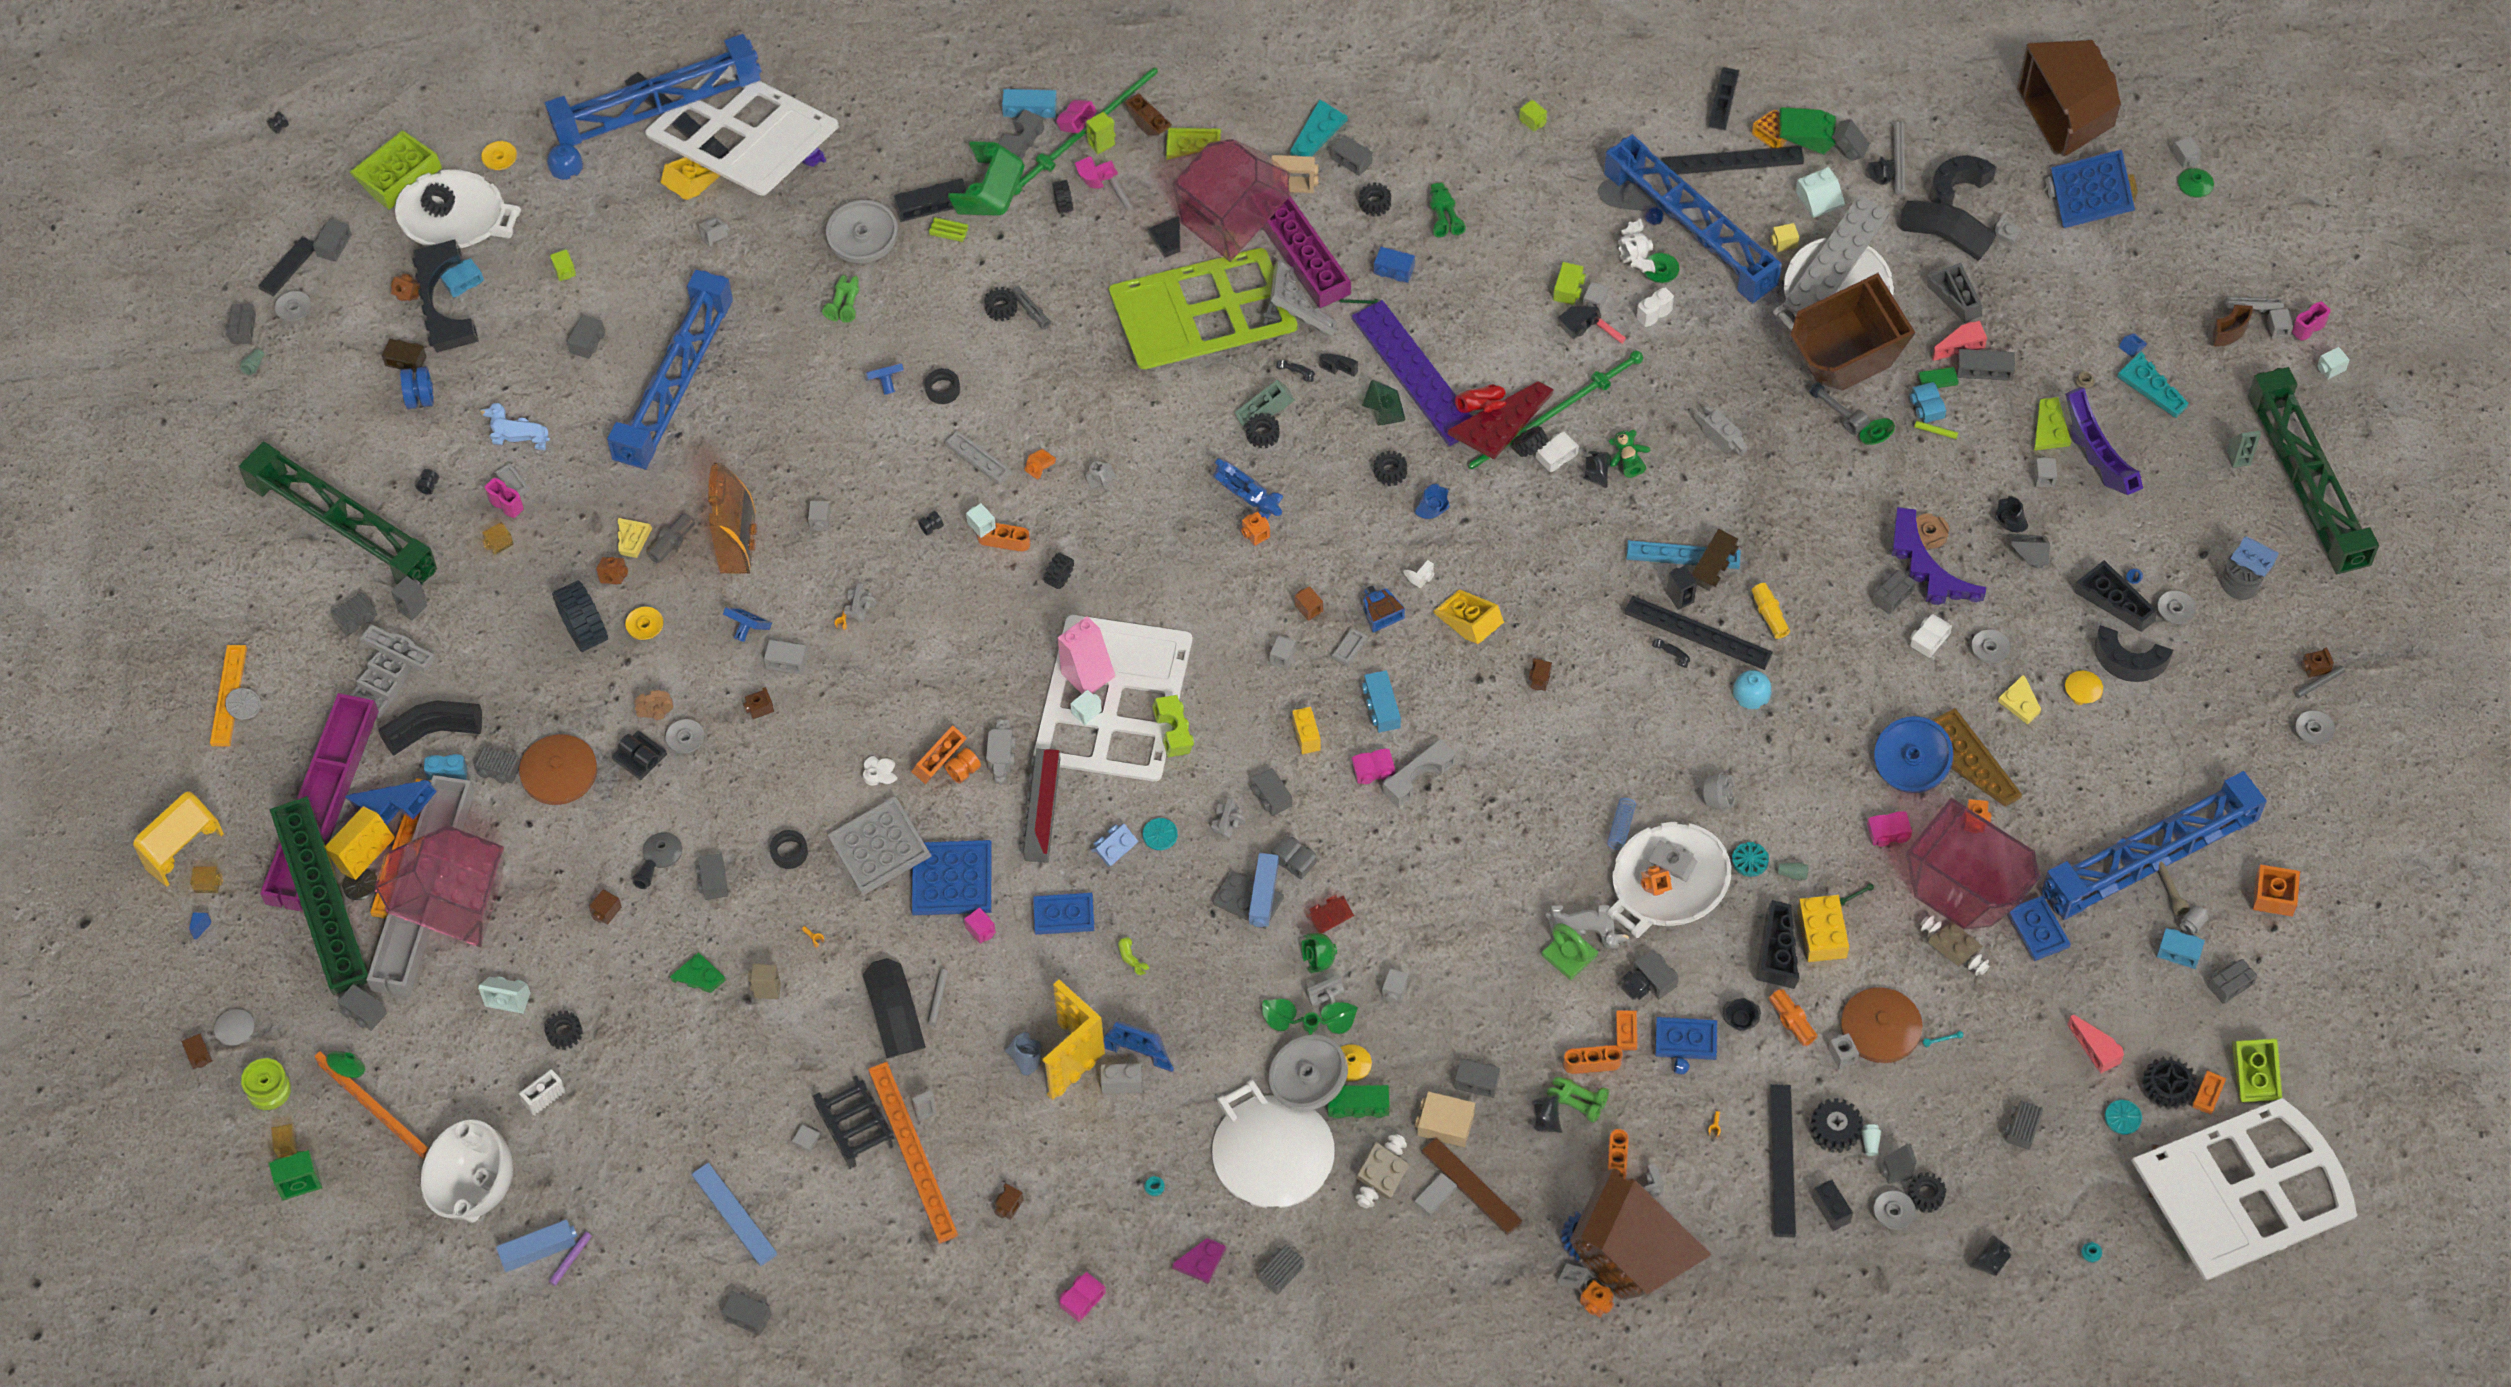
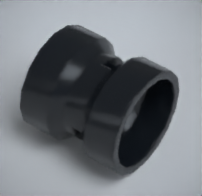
M424 469L420 475L421 479L417 481L415 487L419 492L431 495L435 488L434 485L437 484L440 477L435 471Z
M932 511L926 518L922 517L918 520V524L926 536L932 534L933 530L944 526L941 517L936 511Z

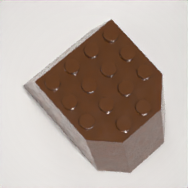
M2093 40L2038 42L2026 45L2017 91L2054 155L2062 154V156H2068L2115 126L2121 106L2116 76L2114 72H2111L2107 60L2103 58L2100 48L2096 46Z
M1876 273L1799 310L1790 336L1816 382L1843 391L1890 368L1915 335V331L1880 274Z
M1613 1168L1604 1171L1600 1175L1570 1242L1583 1260V1265L1589 1270L1593 1269L1598 1274L1597 1278L1603 1284H1608L1613 1289L1612 1292L1617 1298L1627 1300L1650 1294L1707 1259L1711 1253L1636 1180L1632 1178L1629 1181L1619 1175L1620 1171Z

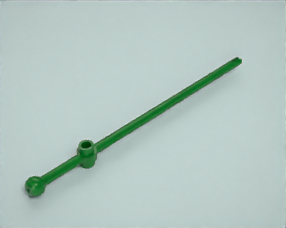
M1152 68L1100 113L1110 114L1158 73V69ZM1086 125L1079 133L1071 136L1049 156L1043 153L1038 155L1036 162L1039 164L1019 180L1014 195H1019L1022 187L1042 170L1053 171L1056 167L1053 161L1087 133Z
M1637 350L1632 351L1627 360L1606 374L1599 371L1594 372L1591 376L1592 383L1522 428L1506 447L1511 445L1519 435H1522L1521 433L1540 426L1594 389L1607 390L1611 386L1609 380L1632 364H1640L1644 358L1643 354ZM1484 454L1469 463V469H1475L1490 459V457Z

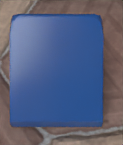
M2133 333L2123 338L2119 348L2130 357H2133L2146 347L2147 343Z
M193 912L189 930L194 939H198L210 926L212 921L207 913Z

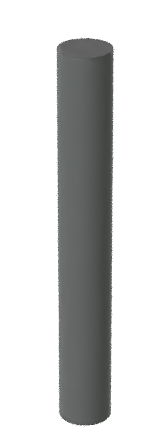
M2339 666L2295 692V696L2301 698L2345 672L2344 667Z

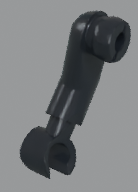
M1284 360L1277 361L1276 368L1289 369L1291 372L1305 374L1304 381H1314L1315 373L1313 370L1292 362L1289 364L1287 363L1288 361Z
M1662 639L1653 640V647L1664 649L1667 653L1680 659L1678 661L1679 666L1688 667L1690 657L1680 648L1669 643L1665 644V641Z

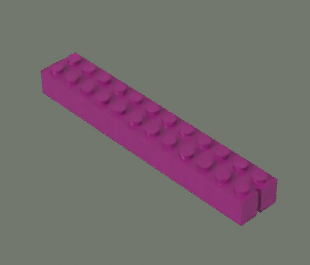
M337 694L297 797L298 800L308 796L325 845L330 841L345 802V796L348 794L379 713L375 701L371 699ZM279 843L260 895L265 905L280 908L284 905L286 909L303 912L281 843Z

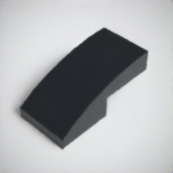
M1321 354L1319 356V367L1332 374H1336L1338 370H1341L1355 377L1358 373V361L1336 354Z

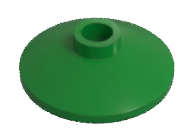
M2190 168L2180 174L2178 186L2184 194L2200 198L2212 192L2214 180L2205 170Z
M1656 253L1646 259L1652 260L1655 266L1654 273L1652 271L1644 272L1646 277L1653 282L1668 283L1679 274V263L1669 254Z
M1888 418L1876 419L1861 430L1860 440L1866 445L1881 443L1893 434L1895 424Z
M332 1051L327 1055L326 1062L328 1066L342 1076L358 1078L365 1073L364 1063L350 1052Z

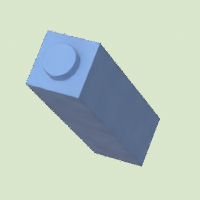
M1259 853L1249 912V925L1269 927L1279 866V855Z
M564 1220L496 1246L505 1272L575 1246L574 1238L578 1236L574 1226L569 1227L568 1221Z

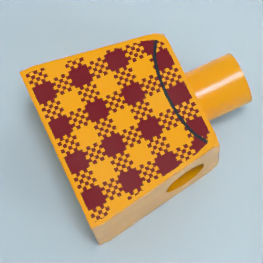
M1777 110L1769 112L1753 123L1752 135L1769 147L1782 148L1786 143V139L1779 137V112Z

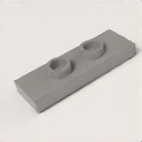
M2226 297L2225 300L2228 308H2234V305H2251L2253 309H2257L2259 312H2268V310L2283 309L2284 307L2282 300L2278 298Z

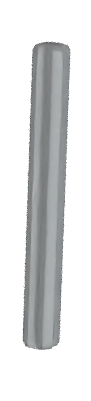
M1902 121L1894 123L1895 193L1897 195L1905 193L1904 123Z

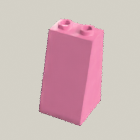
M1088 616L1058 637L1061 674L1081 694L1087 690L1093 694L1115 677L1101 630Z

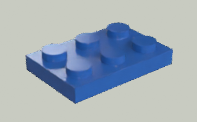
M1093 893L1033 896L1035 935L1095 931Z
M2043 895L2007 909V915L2034 961L2070 948V941Z
M1657 1017L1655 1057L1716 1060L1717 1020Z

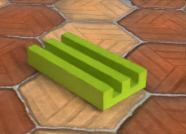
M934 217V223L931 225L929 235L964 242L969 229L967 224Z

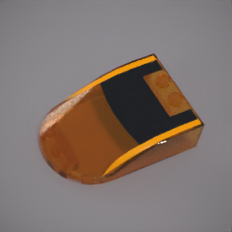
M714 463L710 470L708 502L712 506V513H709V524L720 574H750L752 551L756 550V540L753 538L754 535H757L754 500L745 484L723 463Z

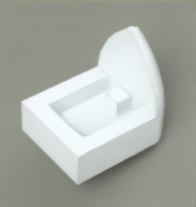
M1427 560L1417 573L1411 570H1404L1403 573L1413 585L1422 588L1426 582L1432 580L1434 564Z

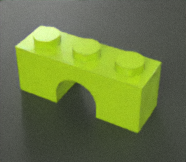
M1178 695L1155 698L1152 709L1157 724L1168 723L1174 728L1173 731L1166 732L1162 740L1167 758L1190 754L1192 746H1194V738L1189 734V722L1187 718H1184L1182 701H1179Z

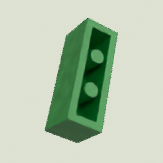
M1389 1085L1343 1086L1338 1095L1328 1103V1117L1340 1119L1349 1116L1355 1118H1363L1365 1116L1383 1118L1389 1116Z

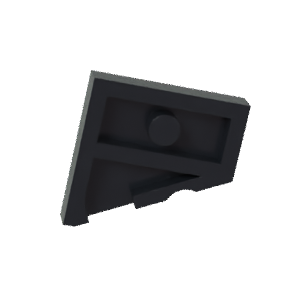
M1179 216L1148 228V234L1164 258L1180 252Z

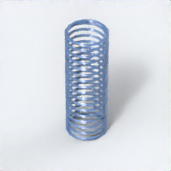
M1630 798L1619 799L1607 841L1608 846L1616 850H1621L1622 848H1615L1609 842L1623 844V846L1626 843L1636 806L1635 801ZM1622 800H1628V801L1633 802L1634 804H1632V803H1630V802H1626V801H1624V802H1620V801H1622Z

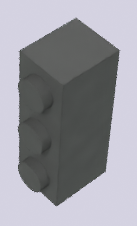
M1959 349L1957 378L2013 380L2015 352Z

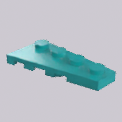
M1320 99L1292 147L1290 156L1312 157L1348 121V116Z
M2141 351L2118 373L2117 377L2177 418L2188 407L2189 403L2174 387L2167 383L2164 375H2160L2155 370L2154 364L2152 362L2149 363Z

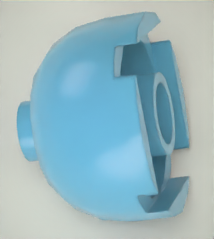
M1749 670L1737 677L1733 686V696L1742 707L1758 709L1760 706L1766 705L1771 698V682L1762 672Z

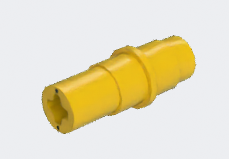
M1766 583L1754 586L1751 592L1758 606V612L1762 614L1774 638L1781 639L1790 633V629L1779 607V601L1775 599Z

